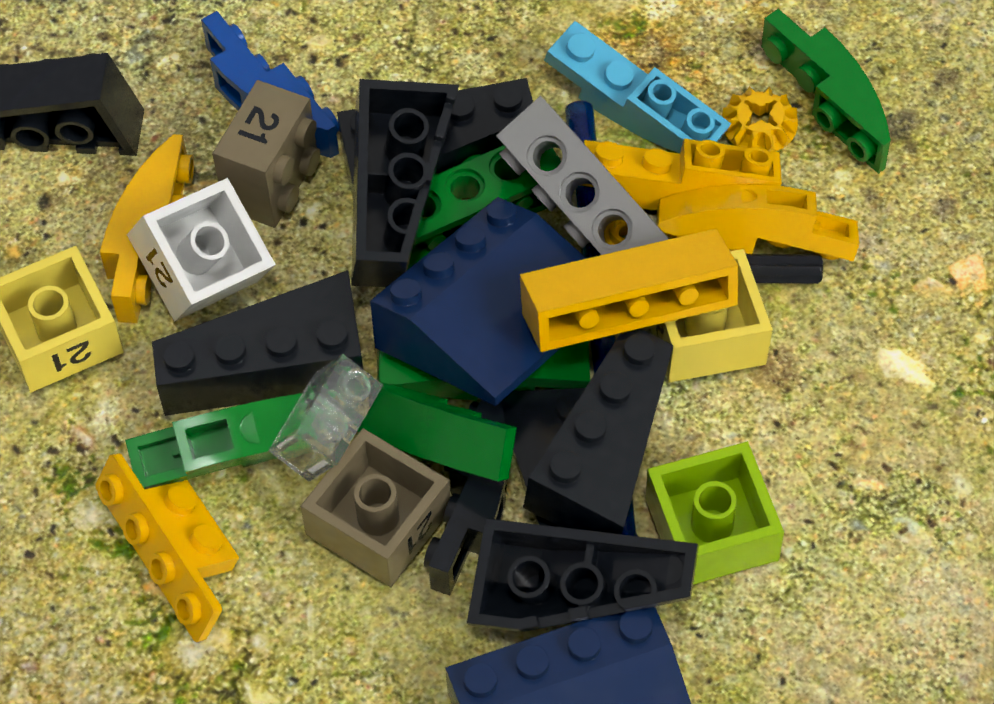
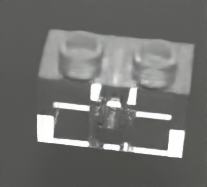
M344 354L340 355L314 373L268 451L310 482L339 463L382 389L383 384Z

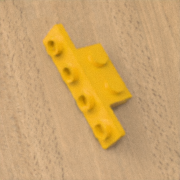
M121 453L109 455L95 484L100 500L108 507L123 530L126 540L134 547L148 569L151 579L159 586L175 611L178 621L185 626L195 642L206 640L222 612V606L203 578L232 571L239 556L188 480L144 489Z

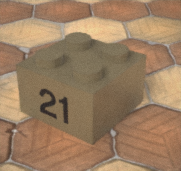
M260 80L255 82L212 155L218 182L226 178L229 179L250 219L276 228L285 212L290 213L293 210L298 199L299 187L306 175L312 176L320 160V149L316 145L315 132L317 124L312 117L310 98Z
M363 428L300 506L305 533L316 542L387 586L392 587L444 520L445 510L451 497L450 482L446 477Z

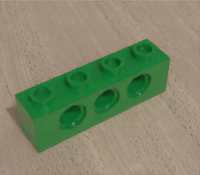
M505 145L483 155H473L460 165L439 174L435 173L423 217L428 218L421 221L407 270L497 197L534 213L547 209L531 190L538 184L527 170L518 175L499 154L506 148ZM553 148L546 150L540 159V167L543 171L554 170L561 163ZM461 198H472L468 200H461Z

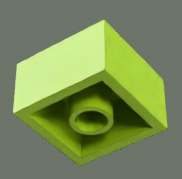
M748 441L647 469L645 499L660 539L697 543L699 545L693 585L779 561L784 530Z

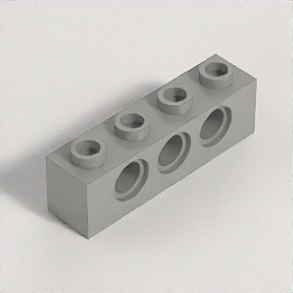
M541 95L496 135L506 147L499 153L501 157L518 175L525 170L528 171L538 183L531 189L532 192L549 211L552 212L558 206L566 214L570 221L564 225V228L582 248L591 243L601 255L669 239ZM550 148L561 149L562 161L560 165L551 171L541 170L540 159L542 154ZM583 184L593 185L595 188L593 201L586 207H574L572 204L574 190ZM616 220L625 221L628 226L626 238L615 245L607 244L604 239L606 227Z

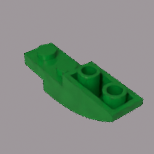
M779 8L765 17L761 48H763L767 57L773 63L781 64L796 78L802 89L815 95L812 115L819 126L826 132H832L848 146L849 151L858 161L866 162L879 174L886 168L891 139L881 102L858 62L825 27L813 36H809Z
M326 389L281 396L174 421L172 422L173 427L126 439L125 442L132 470L144 489L188 480L237 465L248 467L343 440L330 390Z

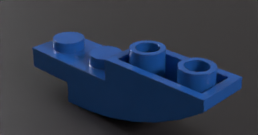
M218 11L201 19L206 48L213 56L210 58L215 88L234 108L240 109L257 80L308 97L311 102L312 117L317 124L315 138L317 148L320 149V155L332 158L339 154L337 133L339 132L338 121L328 107L321 109L316 103L309 84L302 76L295 77L284 63L270 69L262 55L257 54L254 56L247 48L246 39L239 27L234 23L228 25Z

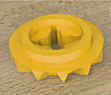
M749 86L746 92L740 96L732 94L729 104L723 108L722 117L731 123L729 129L725 132V136L734 146L760 147L776 152L786 147L797 133V108L789 104L787 94L775 95L770 87L764 92H755ZM752 113L758 116L769 113L768 123L759 120L751 124Z

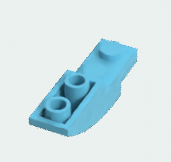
M576 21L570 25L546 53L544 61L581 88L578 97L580 100L636 135L666 149L680 153L684 138L718 142L731 125L729 121L660 70L654 67L649 74L645 73Z

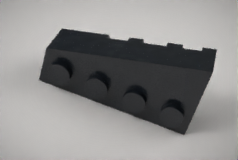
M91 53L84 56L0 65V150L5 149L6 143H16L21 147L28 148L30 152H48L49 145L52 144L76 145L77 153L96 154L97 148L100 146L119 147V155L137 156L144 108L109 53Z
M527 78L458 90L453 115L436 169L437 174L462 164L463 161L473 155H483L504 145L496 135L533 103ZM355 109L337 112L341 147L352 198L354 184Z
M371 79L359 80L355 106L351 286L386 288L407 271L453 115L459 85Z
M348 270L152 341L156 386L165 416L242 405L326 389L330 391L355 388L357 377H364Z
M641 328L620 333L530 474L523 505L524 509L558 527L622 535L673 349L672 344Z

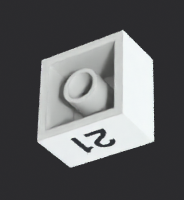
M228 178L142 216L127 234L174 322L257 283L276 265Z

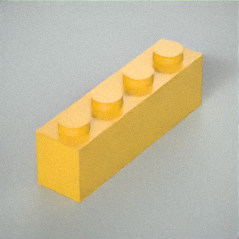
M717 228L520 274L522 314L540 352L736 306L738 305V264Z

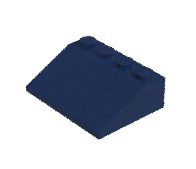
M497 197L370 300L375 348L496 406L560 349L540 352L522 314L520 274L586 258L537 213Z
M656 607L582 620L445 667L447 691L451 704H691L672 644Z

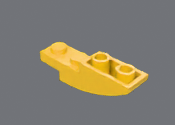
M173 134L138 169L115 206L106 228L100 255L107 279H114L111 299L118 322L138 324L141 305H148L151 296V278L147 275L148 273L127 234L142 216L186 197V195H183L185 183L191 184L193 181L194 156L187 154L183 135Z
M684 138L681 152L673 153L658 148L645 149L618 145L609 141L584 140V144L642 209L657 210L661 198L704 187L730 184H764L781 186L780 152L769 151L760 147L748 148L720 144L712 140L699 141ZM583 184V185H582V186L594 187V186L591 185V184Z
M730 184L683 191L661 198L657 206L656 225L672 239L717 228L730 251L744 249L745 253L752 254L757 238H760L776 247L789 248L792 246L812 251L828 260L841 258L854 261L859 248L858 221L817 211L816 192L764 184Z

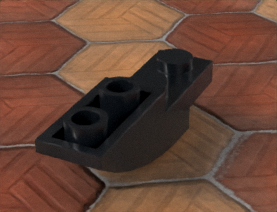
M481 399L480 403L473 401L470 404L468 410L482 413L481 418L505 424L501 402L494 406ZM444 466V472L449 474L450 492L452 495L444 514V523H447L441 539L437 537L432 538L424 558V567L429 568L430 588L432 590L451 595L469 552L476 554L480 552L485 519L502 520L508 479L497 482Z

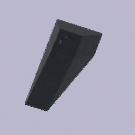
M486 518L467 624L477 627L525 632L691 600L699 545L697 543Z

